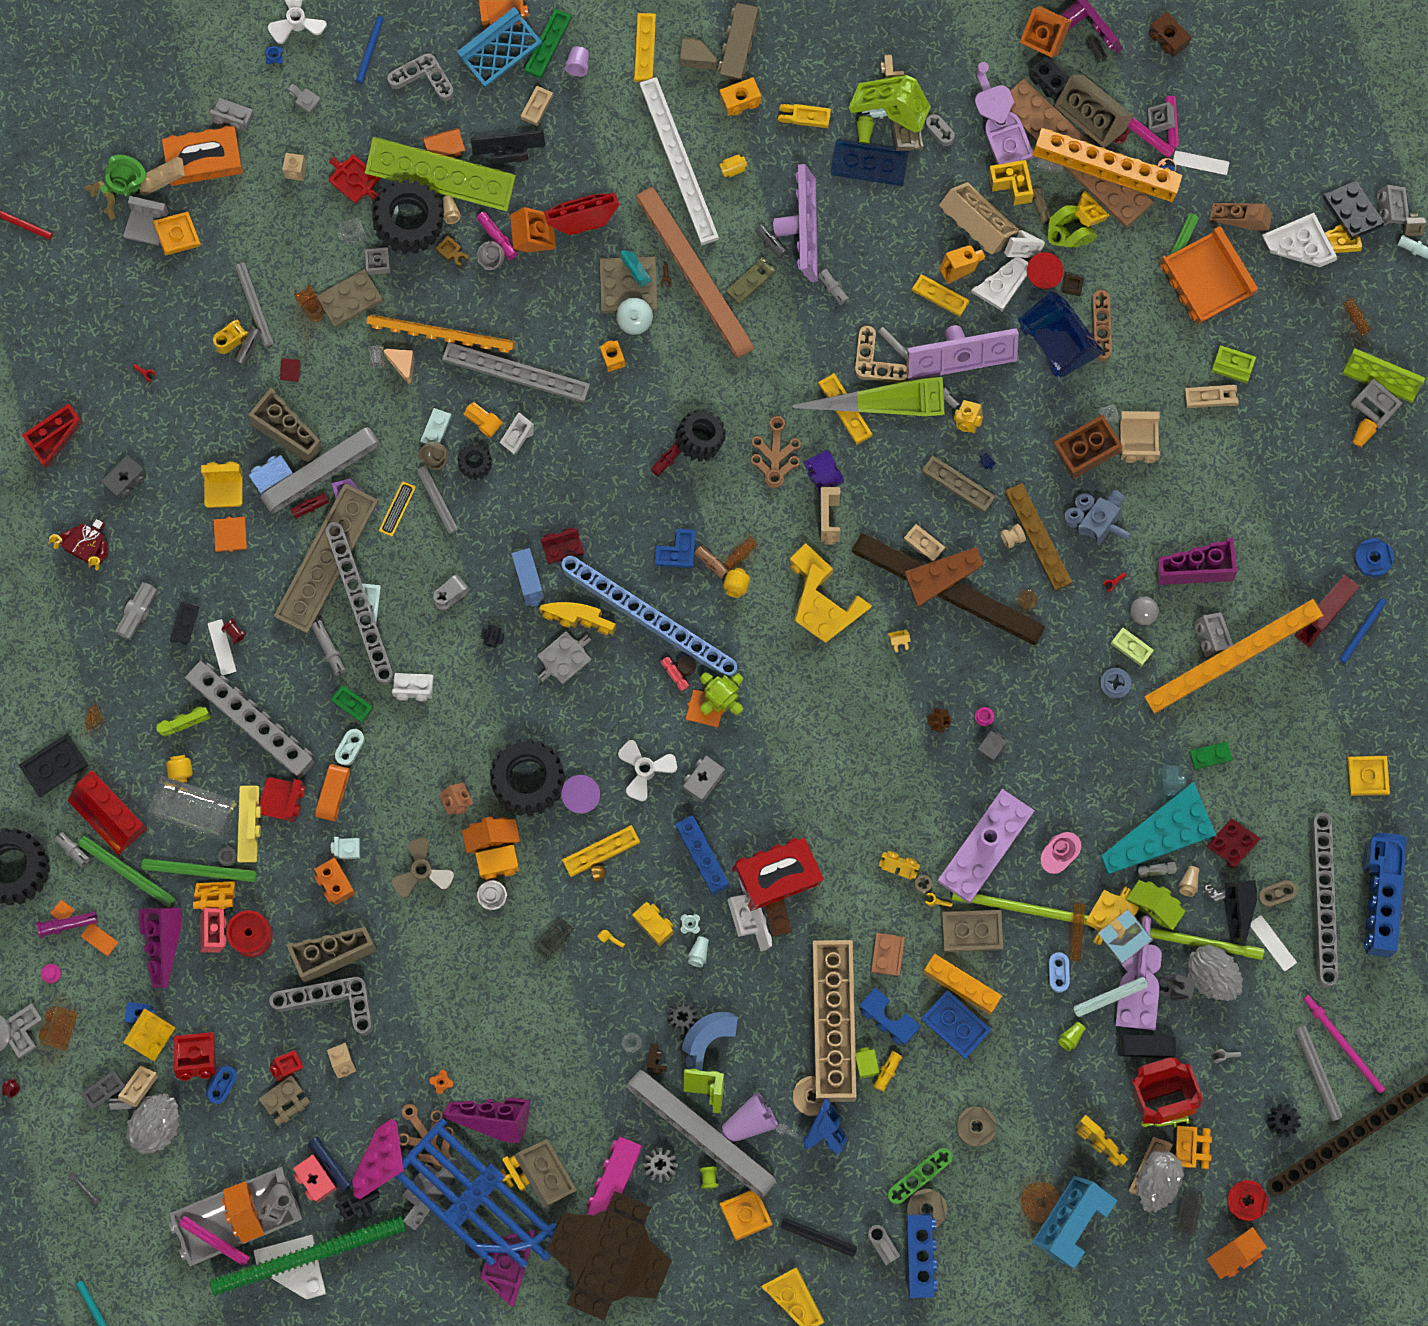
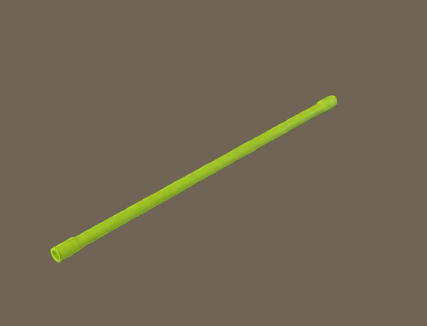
M953 893L952 900L967 903ZM976 894L971 903L1087 925L1088 915ZM1133 924L1126 933L1138 935L1141 932V928L1139 925ZM1150 928V938L1196 947L1211 944L1214 947L1224 949L1227 953L1263 960V948L1237 945Z

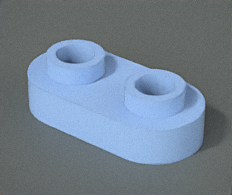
M1058 952L1049 959V985L1054 992L1062 993L1067 990L1070 984L1069 959L1065 954ZM1060 960L1062 962V966H1056L1055 961ZM1056 980H1061L1063 985L1057 986Z

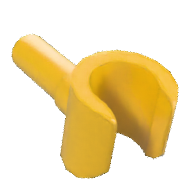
M933 893L926 894L928 897L934 898L932 902L925 901L928 906L937 904L952 908L953 903L937 899Z
M602 930L597 936L603 943L609 939L622 948L625 945L614 938L607 930Z

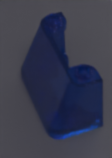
M1053 291L1049 292L1018 319L1021 324V331L1025 335L1030 334L1033 336L1050 359V371L1055 377L1063 378L1104 353L1070 304Z

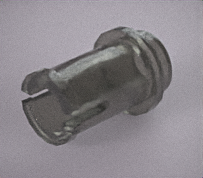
M1095 38L1088 42V49L1092 51L1097 63L1105 61L1108 56L1101 46L1102 42Z

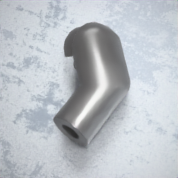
M1212 885L1204 887L1203 894L1207 899L1215 903L1226 900L1225 890L1219 892Z

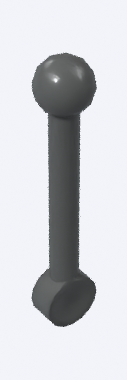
M71 1173L69 1180L74 1181L91 1199L93 1205H97L99 1199L94 1197L77 1179L75 1173Z

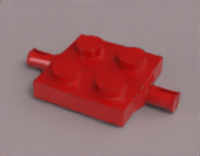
M354 154L342 163L335 157H332V160L330 159L329 163L336 168L335 173L328 179L331 185L355 205L366 195L377 201L378 194L372 189L381 178L365 174V163Z

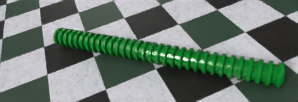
M398 1215L396 1219L392 1217L390 1221L387 1219L384 1223L381 1221L378 1225L375 1223L372 1227L369 1225L366 1229L363 1227L360 1231L358 1229L354 1233L351 1231L349 1235L345 1233L343 1237L339 1235L337 1239L333 1237L331 1241L325 1240V1243L319 1242V1245L313 1244V1247L307 1246V1249L301 1248V1251L289 1252L287 1256L283 1254L281 1258L277 1256L275 1260L271 1258L269 1262L266 1260L263 1264L260 1262L257 1266L254 1264L251 1268L248 1266L245 1270L242 1268L239 1272L237 1270L233 1274L230 1272L228 1276L222 1275V1278L210 1279L209 1284L212 1293L216 1297L218 1293L222 1295L224 1291L228 1293L230 1289L236 1290V1287L242 1288V1285L248 1286V1283L254 1284V1281L266 1280L268 1276L272 1278L274 1274L278 1276L280 1272L284 1274L286 1270L289 1272L292 1268L295 1270L298 1266L301 1268L304 1264L306 1266L310 1262L313 1264L316 1260L321 1261V1258L327 1259V1256L333 1257V1254L339 1255V1252L345 1253V1250L351 1251V1248L357 1249V1246L369 1245L371 1241L375 1243L377 1239L381 1241L383 1237L387 1239V1236L390 1235L392 1237L395 1233L398 1235L401 1231L404 1233L406 1228L403 1218Z

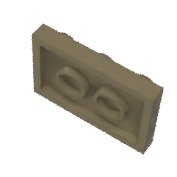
M365 269L316 296L335 328L383 302V298Z
M1001 910L942 912L944 952L1003 950Z
M548 1139L515 1155L517 1162L544 1208L577 1191Z

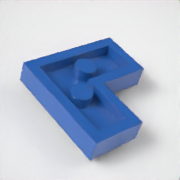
M677 529L675 547L656 546L655 566L693 568L696 530Z

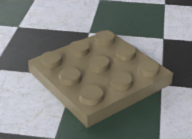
M637 257L652 279L651 283L642 288L638 286L621 258L600 259L602 313H617L620 304L629 298L643 299L650 305L652 311H657L655 257Z

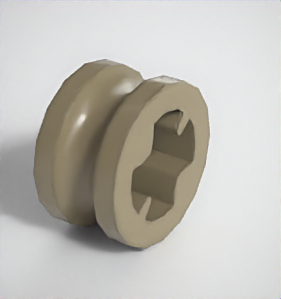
M927 875L918 876L914 884L916 891L922 894L929 892L932 887L931 878ZM920 880L928 881L929 884H927L926 889L918 886Z

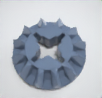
M1119 668L1107 670L1100 680L1101 689L1105 695L1110 696L1112 699L1122 698L1128 694L1131 688L1130 676ZM1117 676L1118 683L1121 684V686H1117V688L1114 690L1113 684H1110V682H1114Z

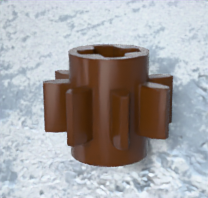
M934 708V713H929L927 722L931 730L944 732L945 728H949L951 724V716L947 710Z

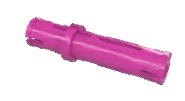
M485 211L481 212L476 220L483 226L494 242L503 248L507 259H514L518 252L513 249L508 237L501 233Z

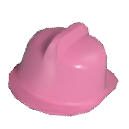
M1064 832L1052 837L1041 854L1040 859L1043 869L1052 874L1063 871L1080 853L1081 841L1079 837L1070 832Z

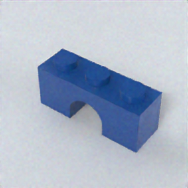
M874 988L859 1007L862 1010L860 1012L861 1015L867 1020L873 1019L877 1023L875 1026L881 1032L885 1033L887 1031L892 1035L890 1039L898 1046L901 1044L906 1046L921 1026L906 1013L897 1021L887 1019L884 1009L890 1003V1000Z

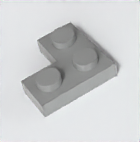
M31 1003L6 1020L11 1032L9 1044L19 1059L37 1048L27 1031L44 1021Z

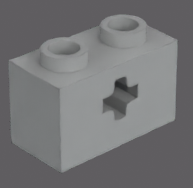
M707 756L703 760H698L694 766L696 770L692 775L688 774L683 781L684 791L701 803L705 801L725 774V769ZM704 775H706V781L702 780L700 782L699 776L703 777Z

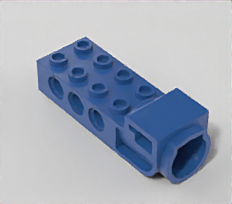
M1376 833L1365 845L1363 870L1369 871V875L1373 876V880L1370 879L1369 891H1372V895L1367 903V910H1370V918L1366 919L1365 929L1368 930V937L1364 939V949H1367V955L1390 958L1398 949L1407 838L1401 835ZM1375 849H1378L1377 860H1374Z

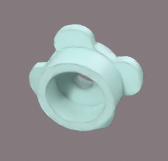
M684 914L681 916L682 927L680 930L682 933L693 932L697 934L700 931L698 927L700 917L697 914L688 916Z

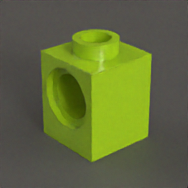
M869 1047L858 1049V1053H855V1061L859 1079L879 1075L875 1050H870Z

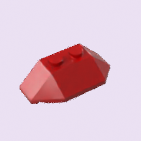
M615 193L593 194L560 203L545 211L544 215L549 226L568 235L579 234L583 231L605 226L619 207V202Z

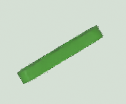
M940 1148L889 1190V1201L895 1205L903 1203L951 1163V1152L946 1148ZM939 1153H947V1162L941 1161L938 1164L941 1168L937 1169L936 1165L930 1160L934 1158V1161H937L940 1157ZM928 1164L933 1167L932 1175L926 1176L923 1174L922 1167ZM908 1178H916L918 1186L916 1188H909L906 1183ZM903 1183L904 1188L910 1193L906 1195V1192L904 1191L900 1195L901 1200H898L897 1198L893 1200L892 1191L895 1190L896 1192H899L902 1189V1187L899 1185Z

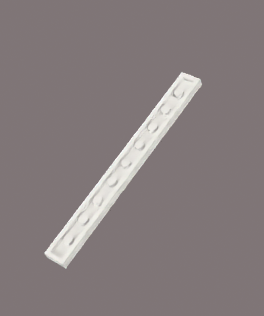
M655 77L640 82L641 91L700 244L702 246L719 240L658 79Z

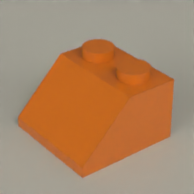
M523 207L510 215L513 249L523 252L556 249L554 228L547 224L544 212Z

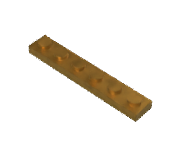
M1023 483L1005 490V494L1054 591L1071 585L1072 580Z

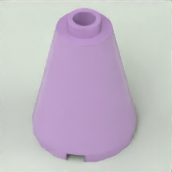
M756 1093L722 1125L723 1130L721 1134L731 1143L774 1130L778 1127V1123L771 1108L766 1106L765 1099L761 1094Z

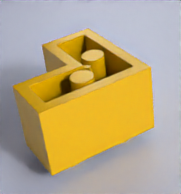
M1026 160L989 167L988 176L992 192L1010 189L1013 205L1032 203L1033 189Z

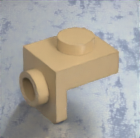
M884 55V62H881V73H885V79L903 76L904 71L893 72L892 55Z
M346 1043L327 1050L337 1078H342L356 1072Z

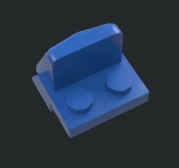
M827 1098L824 1099L811 1129L804 1137V1147L808 1150L825 1138L827 1147L838 1154L844 1150L848 1138L839 1127L843 1118Z

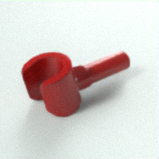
M136 364L133 365L134 369L145 376L147 382H152L151 379L147 378L148 374H153L156 377L153 370L146 371Z
M1123 572L1113 580L1104 581L1103 587L1107 583L1112 584V588L1107 591L1112 592L1115 588L1114 585L1127 576L1126 573Z

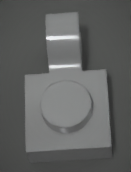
M291 84L288 88L289 94L297 99L295 104L309 114L321 102V98L307 88L303 92L294 84Z

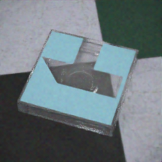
M1129 909L1125 910L1098 932V935L1122 964L1153 941V938Z

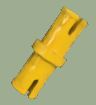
M891 1051L887 1062L880 1069L881 1072L873 1085L874 1088L882 1092L885 1091L890 1079L896 1074L895 1070L903 1058L901 1055Z

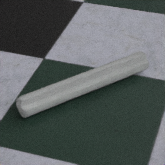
M427 467L419 468L417 472L448 533L456 532L458 528Z

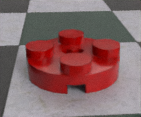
M1244 1180L1236 1183L1229 1190L1227 1205L1230 1213L1237 1219L1253 1221L1262 1216L1267 1210L1268 1196L1259 1183ZM1249 1195L1250 1200H1253V1204L1245 1206L1242 1198H1246Z

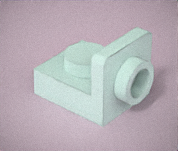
M334 837V842H331V853L334 854L336 859H360V839H340L339 837Z

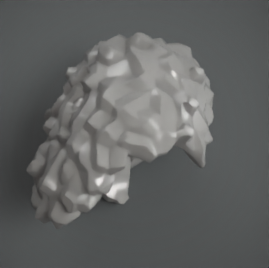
M1208 944L1199 947L1196 952L1190 954L1187 964L1189 970L1188 978L1196 980L1195 987L1198 989L1199 994H1204L1209 999L1212 997L1216 1000L1232 1001L1237 998V995L1242 993L1243 978L1241 977V972H1239L1238 964L1234 963V958L1227 955L1224 949Z
M164 1093L163 1095L152 1096L141 1103L138 1109L133 1111L132 1118L127 1121L126 1139L129 1141L130 1146L137 1149L139 1153L145 1154L164 1150L165 1146L171 1144V1140L174 1136H177V1128L180 1126L176 1100L173 1097L169 1098V1095Z
M1167 1150L1162 1153L1153 1151L1146 1160V1163L1142 1165L1140 1171L1135 1174L1137 1178L1135 1183L1138 1189L1136 1194L1140 1196V1203L1144 1211L1156 1213L1161 1208L1168 1206V1203H1172L1173 1198L1176 1197L1178 1189L1183 1183L1182 1162Z

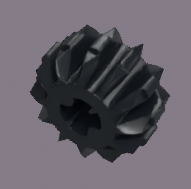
M1278 1104L1277 1109L1274 1107L1270 1109L1273 1114L1267 1115V1118L1272 1120L1267 1122V1126H1274L1270 1132L1274 1133L1278 1130L1277 1137L1279 1138L1283 1135V1132L1286 1138L1290 1137V1132L1296 1134L1297 1131L1294 1127L1299 1128L1301 1126L1300 1123L1295 1121L1299 1120L1301 1116H1294V1113L1297 1111L1296 1108L1289 1111L1290 1104H1286L1285 1108H1283L1282 1104ZM1282 1116H1284V1119H1288V1122L1285 1123V1126L1283 1125L1284 1123H1280L1279 1121L1282 1118Z

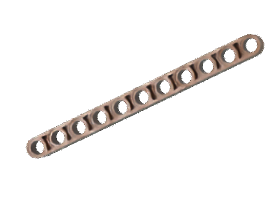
M651 186L637 194L636 199L735 357L739 359L753 351L754 347L655 189Z

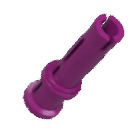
M93 911L60 920L59 918H53V920L43 923L38 921L36 926L39 938L42 939L44 936L51 934L59 935L62 931L97 924V914Z

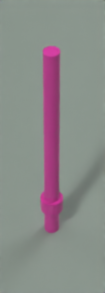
M1310 995L1306 996L1303 1000L1312 1010L1311 1014L1320 1020L1379 1094L1383 1092L1385 1088L1324 1014V1009L1321 1006L1319 1007Z

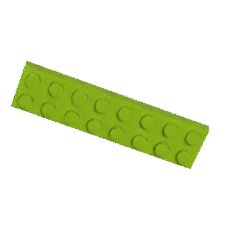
M377 137L372 138L365 174L391 181H399V183H403V179H409L411 183L417 180L420 181L419 184L422 186L424 184L430 186V191L434 190L436 193L503 211H508L516 179L515 174Z

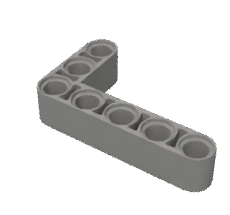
M359 977L277 991L269 999L270 1005L278 1012L349 999L354 1029L362 1036L369 1035L373 1030L367 985ZM355 983H362L360 991L354 992L352 990ZM337 986L343 988L340 995L333 994V990ZM317 990L323 991V996L320 999L314 998V993ZM297 994H303V1000L299 1003H296L294 1001L295 996ZM279 997H283V1005L276 1006V999ZM359 1002L365 1003V1008L362 1011L355 1009L356 1004ZM362 1021L368 1022L366 1030H359V1024Z

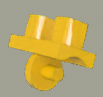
M515 1155L510 1158L506 1156L502 1160L510 1174H507L505 1169L500 1170L505 1176L501 1182L503 1184L506 1183L510 1189L514 1186L511 1181L513 1178L521 1192L526 1190L525 1186L530 1183L524 1173L518 1175L515 1170L520 1167Z

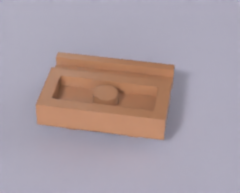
M876 933L871 973L900 977L905 937Z

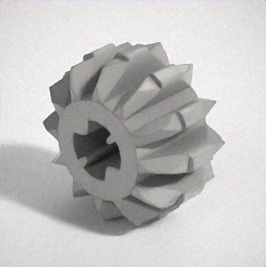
M659 1148L658 1155L652 1150L651 1153L654 1157L651 1158L648 1155L645 1157L650 1161V1163H644L645 1168H650L645 1172L646 1175L653 1173L651 1176L652 1181L659 1176V1183L663 1181L662 1176H665L666 1180L669 1181L668 1173L676 1174L671 1168L678 1167V1164L670 1163L676 1157L671 1156L668 1158L670 1150H667L664 1155L662 1148ZM660 1160L663 1161V1164L666 1163L662 1170H658V1167L655 1168V1164H659Z

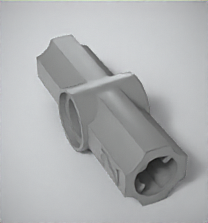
M142 582L134 599L127 603L124 616L115 631L121 637L131 640L140 622L142 623L149 613V606L158 592L152 585Z

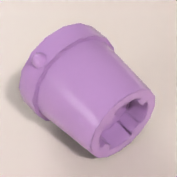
M579 46L571 49L569 57L565 62V71L568 74L581 77L588 73V50Z

